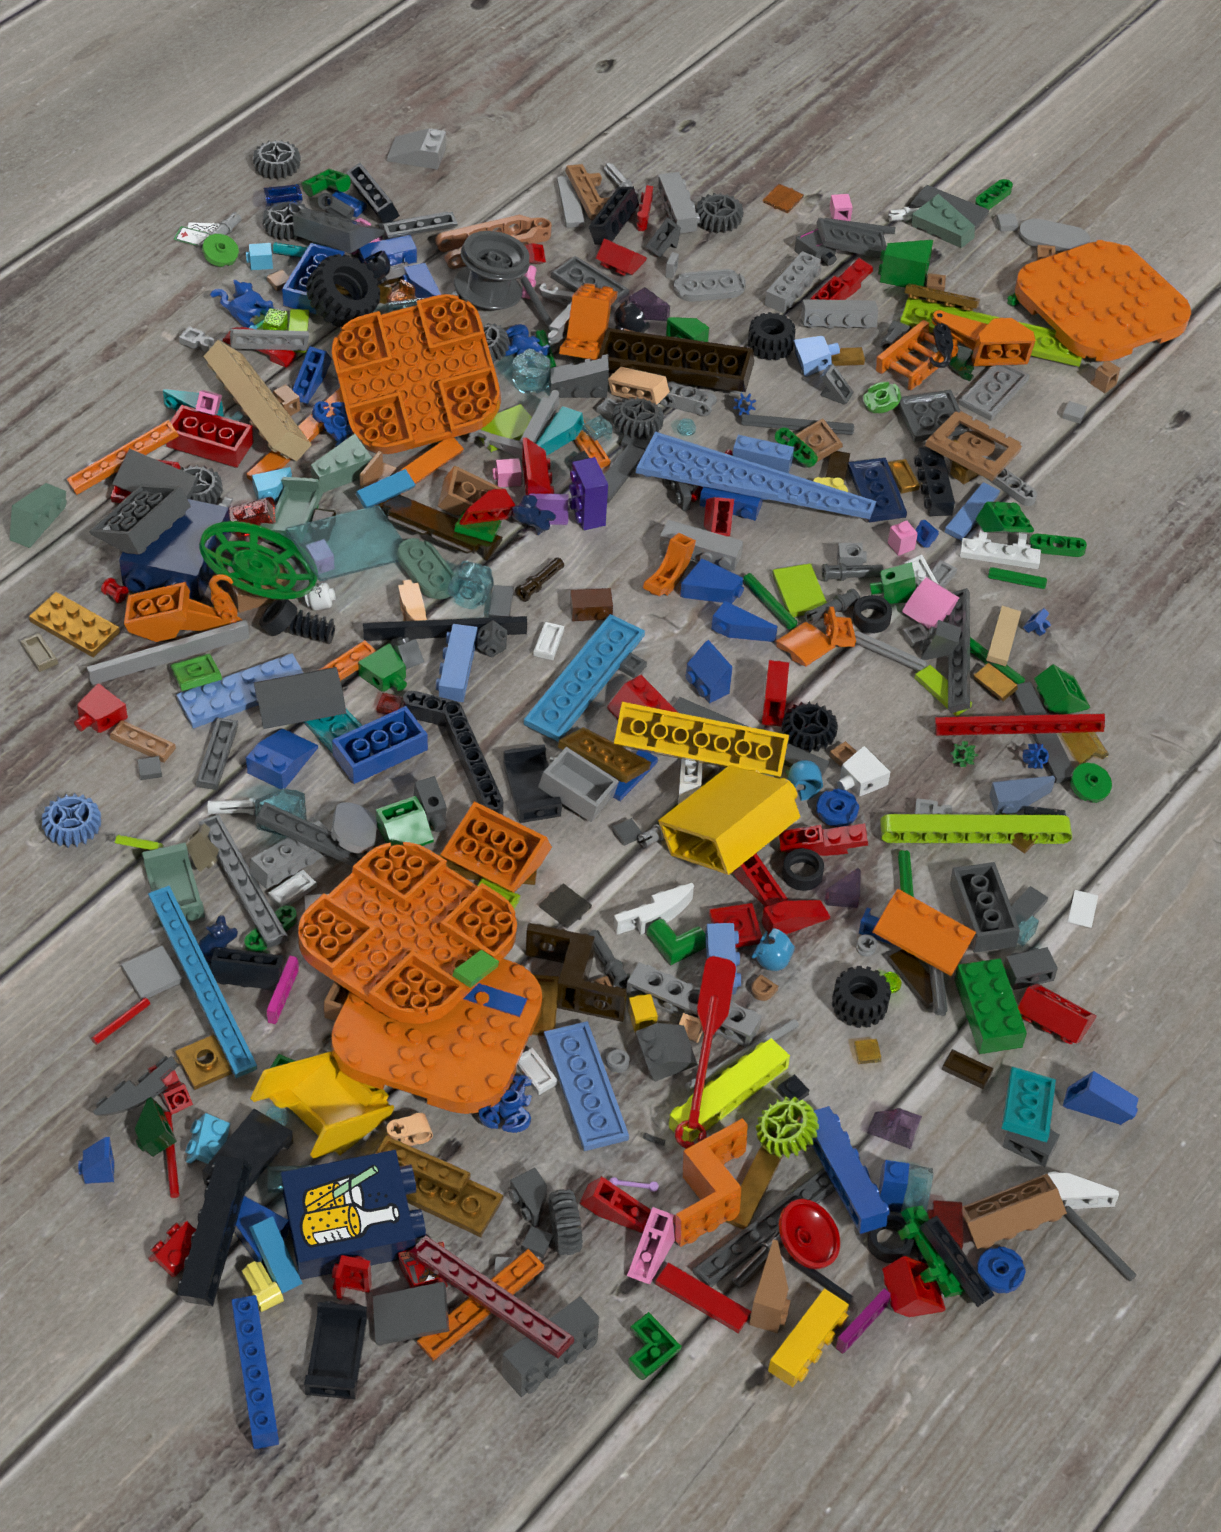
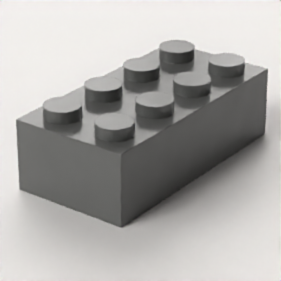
M995 862L953 868L950 887L963 924L976 932L971 941L973 952L1016 947L1020 929Z
M581 1296L549 1319L574 1337V1343L558 1359L527 1337H524L503 1353L502 1377L520 1397L526 1393H533L546 1378H553L562 1366L573 1363L579 1353L585 1349L590 1350L597 1343L599 1316Z

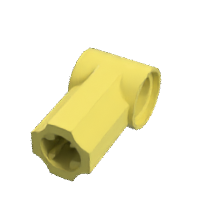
M254 1261L242 1270V1275L252 1291V1296H257L260 1312L284 1302L277 1283L271 1281L261 1262Z

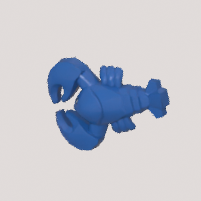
M514 325L505 331L512 342V345L508 346L509 350L506 351L505 356L517 353L516 357L526 358L529 354H538L539 358H543V356L550 352L549 345L542 347L537 343L540 341L534 336L529 337V331L525 325Z
M319 401L313 407V418L317 422L324 423L327 433L331 434L335 441H337L336 447L347 439V435L353 433L349 424L345 403H332L331 407H334L333 412L335 415L326 417L330 408L324 409V407H328L329 404Z
M524 1075L514 1076L513 1082L515 1084L505 1092L499 1103L491 1108L487 1106L479 1110L478 1114L481 1123L488 1128L498 1129L500 1118L497 1112H500L502 1118L506 1120L505 1125L502 1126L503 1131L517 1133L527 1129L531 1123V1116L523 1106L527 1107L530 1104L532 1096L525 1095L524 1093L525 1087L532 1085V1079H528V1076Z

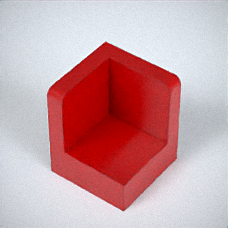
M535 243L525 245L529 252L530 263H546L543 245Z

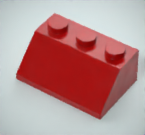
M527 437L523 438L522 469L526 495L554 494V486H550L553 482L552 472H548L551 469L550 458H546V451Z
M642 674L626 682L607 706V709L617 720L619 719L622 702L678 713Z
M1038 983L1027 988L1018 1006L1022 1019L1031 1023L1033 1021L1039 1023L1042 1030L1051 1034L1053 1032L1059 1034L1062 1041L1071 1045L1081 1042L1097 1015Z

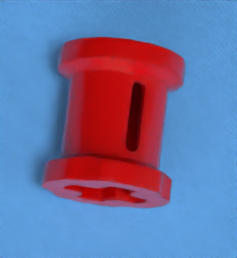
M114 578L105 580L101 587V592L113 597L117 603L123 602L129 592L127 587L117 584Z

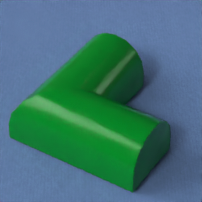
M327 169L305 180L302 183V187L309 197H313L328 188L346 192L350 188L351 179L347 174Z
M664 919L654 921L647 928L646 935L670 966L706 948V936L699 926L678 936Z
M650 1312L630 1326V1331L645 1345L628 1359L632 1372L641 1380H645L682 1349V1346Z

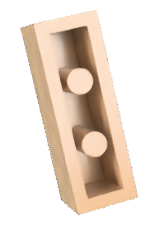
M620 367L608 378L611 394L628 399L629 397L636 399V397L639 399L645 398V400H650L651 403L657 405L669 393L666 376Z

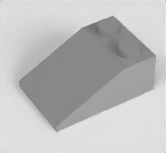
M428 128L396 136L387 156V161L438 170L446 150V131Z

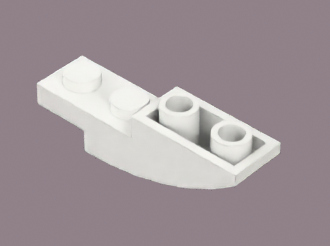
M693 883L679 885L667 891H660L652 895L651 904H643L638 908L622 911L614 915L613 928L618 935L637 928L640 935H642L658 919H664L666 922L671 921L693 899Z

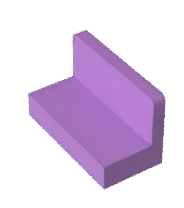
M529 494L537 498L536 506L539 509L549 510L556 515L554 521H549L550 525L568 524L569 494Z

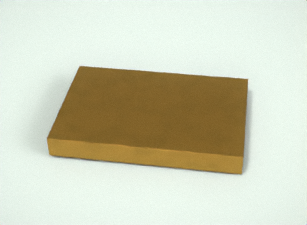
M534 975L542 990V1005L539 1020L532 1035L544 1036L545 1031L555 1029L559 976Z

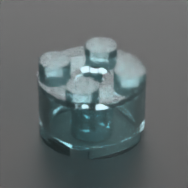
M526 349L525 352L517 355L513 360L512 368L514 387L526 394H530V391L540 393L546 390L550 381V359L534 349Z
M463 561L457 567L448 585L450 597L453 596L456 599V604L467 609H476L477 606L484 605L494 585L492 570L478 563Z

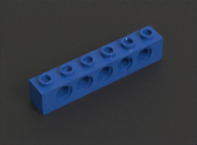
M257 1296L232 1299L254 1449L279 1445Z

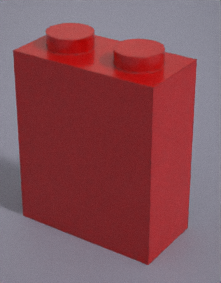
M769 660L762 725L778 727L782 725L790 662Z

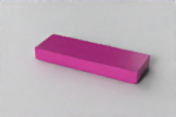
M289 956L267 1008L268 1023L276 1024L299 972L297 957Z

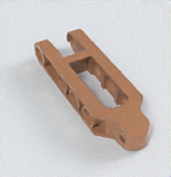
M519 214L442 232L435 238V243L440 251H450L444 256L445 262L449 268L457 269L466 266L461 258V248L465 240L473 233L493 231V229L499 227L496 230L497 232L508 234L521 243L525 242L524 245L537 244L551 238L552 224L545 218H529Z

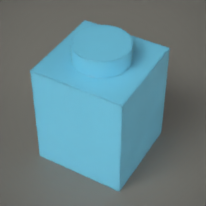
M271 243L249 244L246 260L247 263L251 264V270L273 269Z

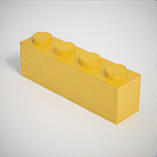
M824 1288L771 1358L768 1372L792 1388L797 1381L802 1382L809 1372V1369H807L811 1363L815 1364L821 1357L823 1346L825 1344L829 1346L836 1335L835 1330L838 1326L842 1328L849 1318L847 1314L849 1304Z

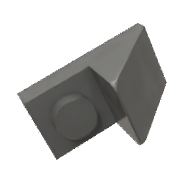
M666 218L645 247L661 258L670 245L677 248L681 227L669 218Z
M830 364L820 376L826 385L820 395L843 405L847 404L854 391L834 364Z

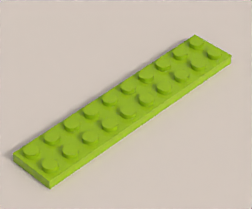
M908 297L900 322L914 328L922 320L929 322V332L933 333L935 325L932 323V317L937 310L989 324L994 318L1000 317ZM1019 322L1034 332L1036 341L1031 356L1080 367L1082 357L1069 351L1055 337L1056 330Z

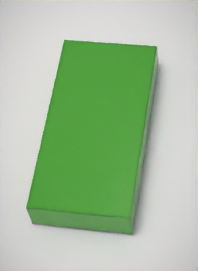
M480 950L453 971L452 976L471 988L498 967L499 961L483 950Z

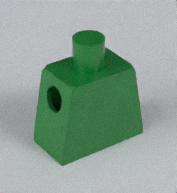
M912 562L884 569L880 572L881 582L870 583L871 595L883 594V598L890 604L907 603L916 590Z
M390 643L358 662L359 676L381 692H385L392 687L397 691H402L407 686L405 681L406 666Z

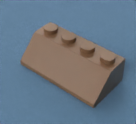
M1048 1173L959 1208L977 1249L989 1248L996 1241L1012 1239L1019 1232L1035 1230L1040 1224L1047 1221L1055 1222L1067 1214L1058 1188Z

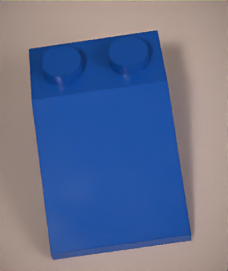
M282 728L259 742L246 757L247 773L284 791L318 749V745Z

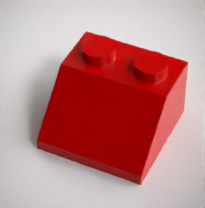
M604 238L595 259L600 260V265L606 268L615 267V272L625 276L626 273L633 275L646 261L647 257Z
M903 1256L882 1268L884 1284L888 1292L891 1293L890 1305L895 1313L906 1317H915L946 1310L937 1281L924 1283L920 1276L929 1267L927 1264Z

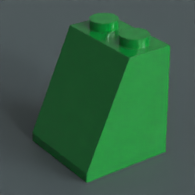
M934 240L887 243L886 250H882L880 261H883V264H880L878 269V275H881L880 283L904 288L909 283L924 286Z

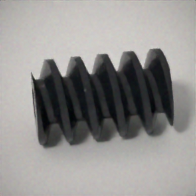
M300 610L290 624V633L294 634L296 632L298 636L304 634L305 638L312 637L313 640L319 639L323 643L327 640V643L331 644L335 634L334 619L331 618L329 623H326V616H323L321 621H319L318 614H315L314 618L311 619V612H308L304 617L303 610Z

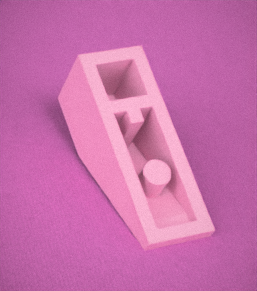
M652 1207L628 1271V1277L649 1285L651 1284L675 1241V1215Z

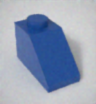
M104 1137L83 1151V1160H79L78 1169L79 1175L84 1177L85 1184L114 1182L115 1161L110 1137Z

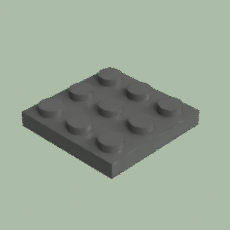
M951 389L903 396L898 404L914 442L927 440L955 411L958 413L961 411ZM960 423L950 436L962 435L968 432L969 428Z

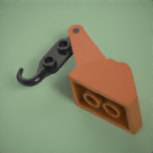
M937 310L932 317V323L935 325L933 334L936 348L942 354L944 361L941 363L936 362L932 357L929 360L937 368L947 367L951 362V353L954 346L952 337L973 350V366L1024 365L1029 362L1036 340L1033 331L1013 318H994L989 324Z

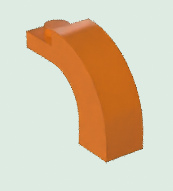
M681 533L671 538L661 566L651 577L644 581L643 589L653 595L661 596L665 594L668 596L686 571L696 540Z

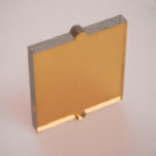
M778 184L763 199V203L788 214L804 197V194L793 190V188Z

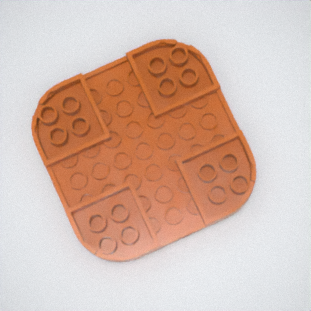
M1104 240L1087 243L1026 264L1019 271L1015 285V295L1018 301L1032 315L1039 314L1056 330L1055 337L1069 351L1082 358L1086 356L1096 358V361L1116 360L1132 354L1133 348L1155 340L1163 343L1177 338L1186 330L1191 315V307L1188 300L1133 251L1131 247Z
M450 294L436 295L418 300L415 306L382 315L380 311L356 317L347 322L341 328L342 331L334 338L332 357L349 424L353 434H356L364 447L371 452L377 453L381 451L383 454H394L472 433L488 425L498 413L501 404V391L481 318L477 309L469 301L466 302L459 299V296Z
M403 842V845L391 846V843H386L369 851L353 866L352 873L328 895L323 893L305 910L299 922L298 943L301 954L311 966L374 1008L399 1022L422 1024L438 1020L447 1015L479 983L477 982L470 988L453 977V971L480 950H483L499 962L511 951L516 940V912L510 902L501 894L483 883L477 886L446 866L447 860L431 850L410 842Z
M502 959L498 967L479 983L527 998L520 1017L483 1006V1004L489 1001V995L486 992H479L475 997L477 1003L462 999L444 1017L422 1024H410L394 1020L350 992L333 1026L332 1055L338 1063V1068L345 1075L360 1083L382 1090L387 1085L427 1098L428 1105L461 1114L478 1113L481 1108L487 1106L491 1108L502 1100L501 1097L511 1085L527 1041L532 1036L539 1020L542 1005L540 984L535 976L524 966Z

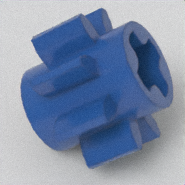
M741 392L740 399L734 398L738 405H735L733 408L740 409L739 415L743 412L749 414L751 409L756 410L752 406L756 399L750 400L751 393L746 397ZM743 399H745L746 402L750 401V404H748L747 409H744L743 406L740 407Z
M1028 744L1029 749L1023 750V761L1028 764V768L1042 769L1043 764L1048 762V751L1043 748V744Z

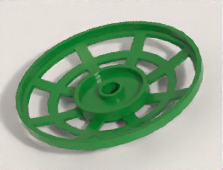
M228 521L209 526L201 536L199 549L207 565L217 575L223 574L230 577L233 581L232 585L262 597L285 600L303 597L309 594L315 586L318 572L309 555L296 543L273 530L251 523ZM223 532L250 534L249 542H228ZM214 535L222 543L217 547L215 553L205 547L207 540ZM258 536L280 545L286 551L279 555L273 550L257 544ZM234 547H245L249 548V550L244 549L237 551ZM228 550L233 556L232 561L222 557V552ZM294 555L303 564L308 574H296L287 559ZM210 557H212V558L215 559L217 565L214 563V561H213ZM222 563L231 566L234 572L229 573ZM280 563L284 566V568L287 570L289 574L280 573ZM239 578L251 582L253 586L242 582ZM277 579L290 580L289 584L285 587L276 581ZM297 580H309L307 588L297 592L291 590ZM261 585H270L276 589H263Z

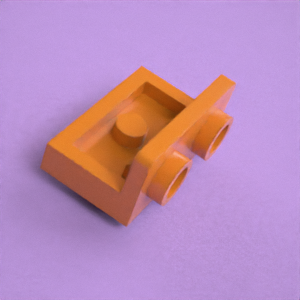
M829 606L828 613L824 615V625L827 626L826 636L829 637L830 644L840 647H855L856 637L851 618L836 617L834 607Z

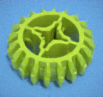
M785 1097L782 1102L777 1099L775 1105L768 1103L769 1109L762 1110V1117H757V1122L759 1123L755 1126L757 1139L761 1142L760 1144L763 1149L767 1150L771 1155L775 1154L779 1158L785 1155L789 1159L791 1153L798 1156V1151H806V1145H813L812 1138L818 1137L816 1132L819 1129L818 1117L814 1113L812 1106L803 1099L799 1101L798 1098L794 1097L790 1101L788 1097ZM798 1116L803 1118L802 1124L798 1123ZM772 1131H776L777 1138L772 1137Z

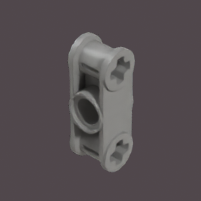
M674 382L667 383L669 393L660 401L662 405L701 416L710 415L711 407L717 401L715 394Z

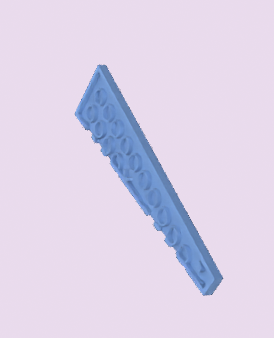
M658 432L654 433L636 468V473L643 474L646 477L653 476L759 497L762 500H775L866 519L871 518L876 505L874 500Z

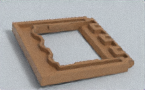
M955 411L927 439L925 446L993 481L1019 454L1022 448L1021 442L1010 436L1006 438V434L995 428L989 429V425L977 419L972 420V416L962 411L959 413ZM961 423L1005 446L1007 449L994 462L980 456L975 451L963 447L962 444L948 439V437Z

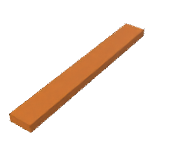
M341 387L325 401L329 406L324 407V409L330 408L326 417L335 415L333 412L334 407H331L332 403L344 402ZM312 414L298 426L310 442L325 429L324 423L317 422ZM270 451L247 473V479L252 481V475L282 469L291 458L286 459L279 451Z

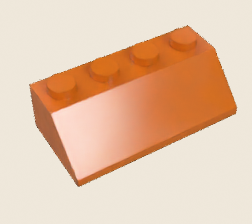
M897 889L873 930V933L950 976L954 973L976 934L970 928Z

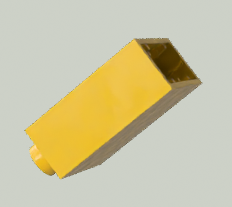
M729 765L660 818L658 822L671 856L729 875L801 817L795 802L798 796L797 790L789 780L764 775L755 769L747 770Z

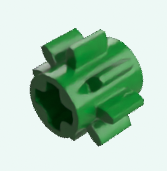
M962 741V746L954 744L955 749L953 752H950L954 757L953 763L960 762V767H966L967 763L974 765L973 760L978 756L974 751L976 746H968V741Z

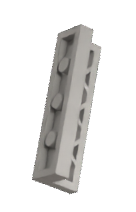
M230 329L231 347L235 349L307 350L309 331Z

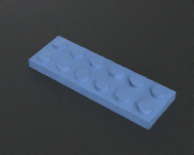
M291 653L226 676L222 680L195 687L176 695L182 710L194 729L216 721L217 718H224L258 706L253 682L304 672Z
M588 1021L545 1031L544 1039L583 1151L628 1141L629 1134Z

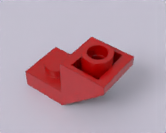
M156 1065L148 1068L150 1074L157 1068ZM174 1070L163 1079L168 1088L159 1094L172 1115L193 1105L185 1084L179 1081Z

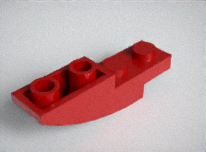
M858 258L839 277L834 276L811 297V300H846L861 288V282L873 272V266Z
M865 823L822 830L821 825L784 830L779 834L780 849L787 853L795 849L804 848L810 849L820 856L848 854L847 849L868 846Z

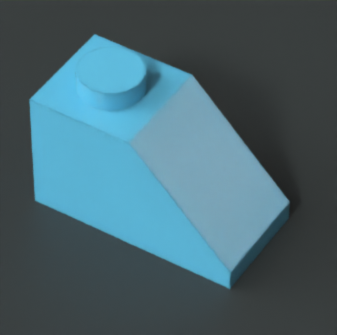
M290 467L252 475L253 490L259 505L279 501L284 489L281 481L282 478L292 477Z

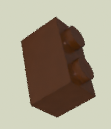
M611 588L571 590L570 608L572 621L606 620L610 614L613 615Z

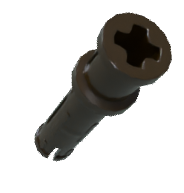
M556 557L535 576H529L524 584L518 585L515 588L517 597L524 602L529 601L532 594L539 592L546 581L564 568L563 560Z

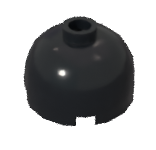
M384 250L370 255L363 262L367 265V269L374 273L373 277L377 279L379 284L387 280L385 276L389 274L391 269L387 254Z
M625 300L614 313L615 329H627L644 333L650 328L649 322L645 324L643 320L645 315L632 302L627 304L628 300Z

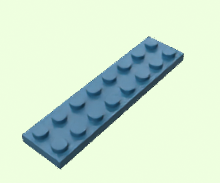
M610 614L524 718V725L559 742L619 669L621 662L630 652L632 653L644 638L645 630Z

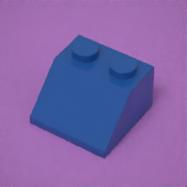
M708 640L687 663L685 676L687 681L697 689L699 695L702 698L704 697L710 704L730 694L733 667Z

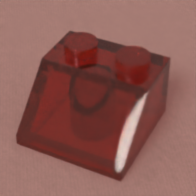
M273 497L229 508L230 521L246 522L259 526L261 523L276 524ZM235 532L238 538L250 535L247 533Z

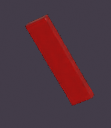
M669 1262L656 1279L655 1285L738 1334L751 1316L752 1311Z

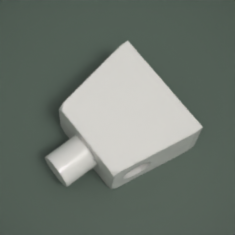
M864 746L843 763L840 774L841 779L837 781V787L846 791L851 789L857 796H862L887 786L890 771Z

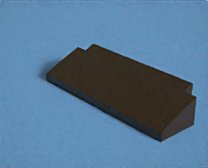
M398 495L383 504L384 519H388L389 522L420 535L428 534L432 536L433 540L467 554H475L479 547L484 549L485 561H488L503 540V537L499 535L495 536L493 542H488L457 533L454 529L459 520L458 518L402 495Z

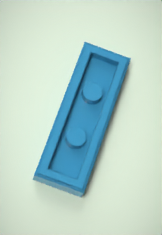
M404 469L358 490L356 496L365 510L413 489L416 484L407 470Z
M273 1216L249 1227L273 1282L277 1283L281 1293L283 1294L303 1284Z

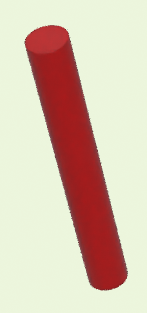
M146 997L91 1037L92 1042L98 1045L151 1005L150 1001Z

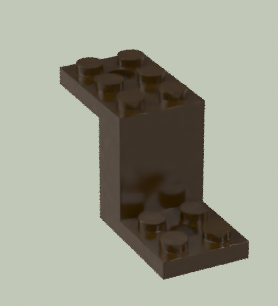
M528 923L526 930V956L564 963L558 981L557 1008L623 1022L627 989L588 981L593 964L595 936L571 932L562 928L547 927L542 924Z

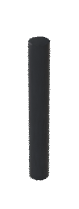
M793 1257L790 1258L789 1263L846 1303L849 1304L853 1296L817 1270L807 1268L798 1263Z

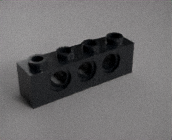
M361 163L346 172L350 176L351 183L383 223L392 222L400 216L393 202Z
M634 186L618 187L589 225L595 245H602L604 238L613 242L638 208L639 201Z
M919 447L918 454L914 457V465L918 467L917 477L918 481H921V494L925 496L924 507L928 509L929 517L952 516L955 500L944 456L928 447Z

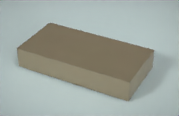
M40 633L20 641L21 646L39 672L58 664L57 658Z

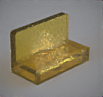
M1095 732L1061 734L1079 764L1086 763L1094 755L1101 759L1109 755Z

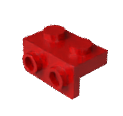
M188 1221L180 1224L176 1222L166 1232L169 1236L163 1242L161 1240L158 1241L151 1248L152 1255L148 1260L150 1262L156 1261L172 1278L175 1277L184 1268L185 1258L189 1255L192 1246L191 1237L196 1232V1229Z
M341 1255L339 1264L335 1263L332 1272V1278H334L333 1290H336L338 1300H342L345 1288L370 1292L372 1285L370 1261L360 1256L349 1257Z

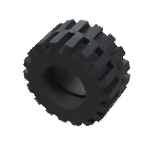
M762 313L760 316L754 317L750 323L748 347L753 348L754 355L760 356L761 359L779 360L780 358H786V355H790L794 348L795 324L792 323L790 318L780 315V313Z
M857 966L856 969L850 967L847 972H841L840 977L836 979L832 996L834 1013L840 1015L839 1019L842 1022L846 1020L847 1025L855 1024L857 1028H861V1025H865L866 1028L871 1027V1023L874 1025L878 1024L879 1020H883L885 1013H887L891 996L890 984L886 982L887 978L884 975L880 976L878 970L872 971L871 967L868 966L866 969L862 968V966ZM852 994H865L871 999L859 1000L853 997Z

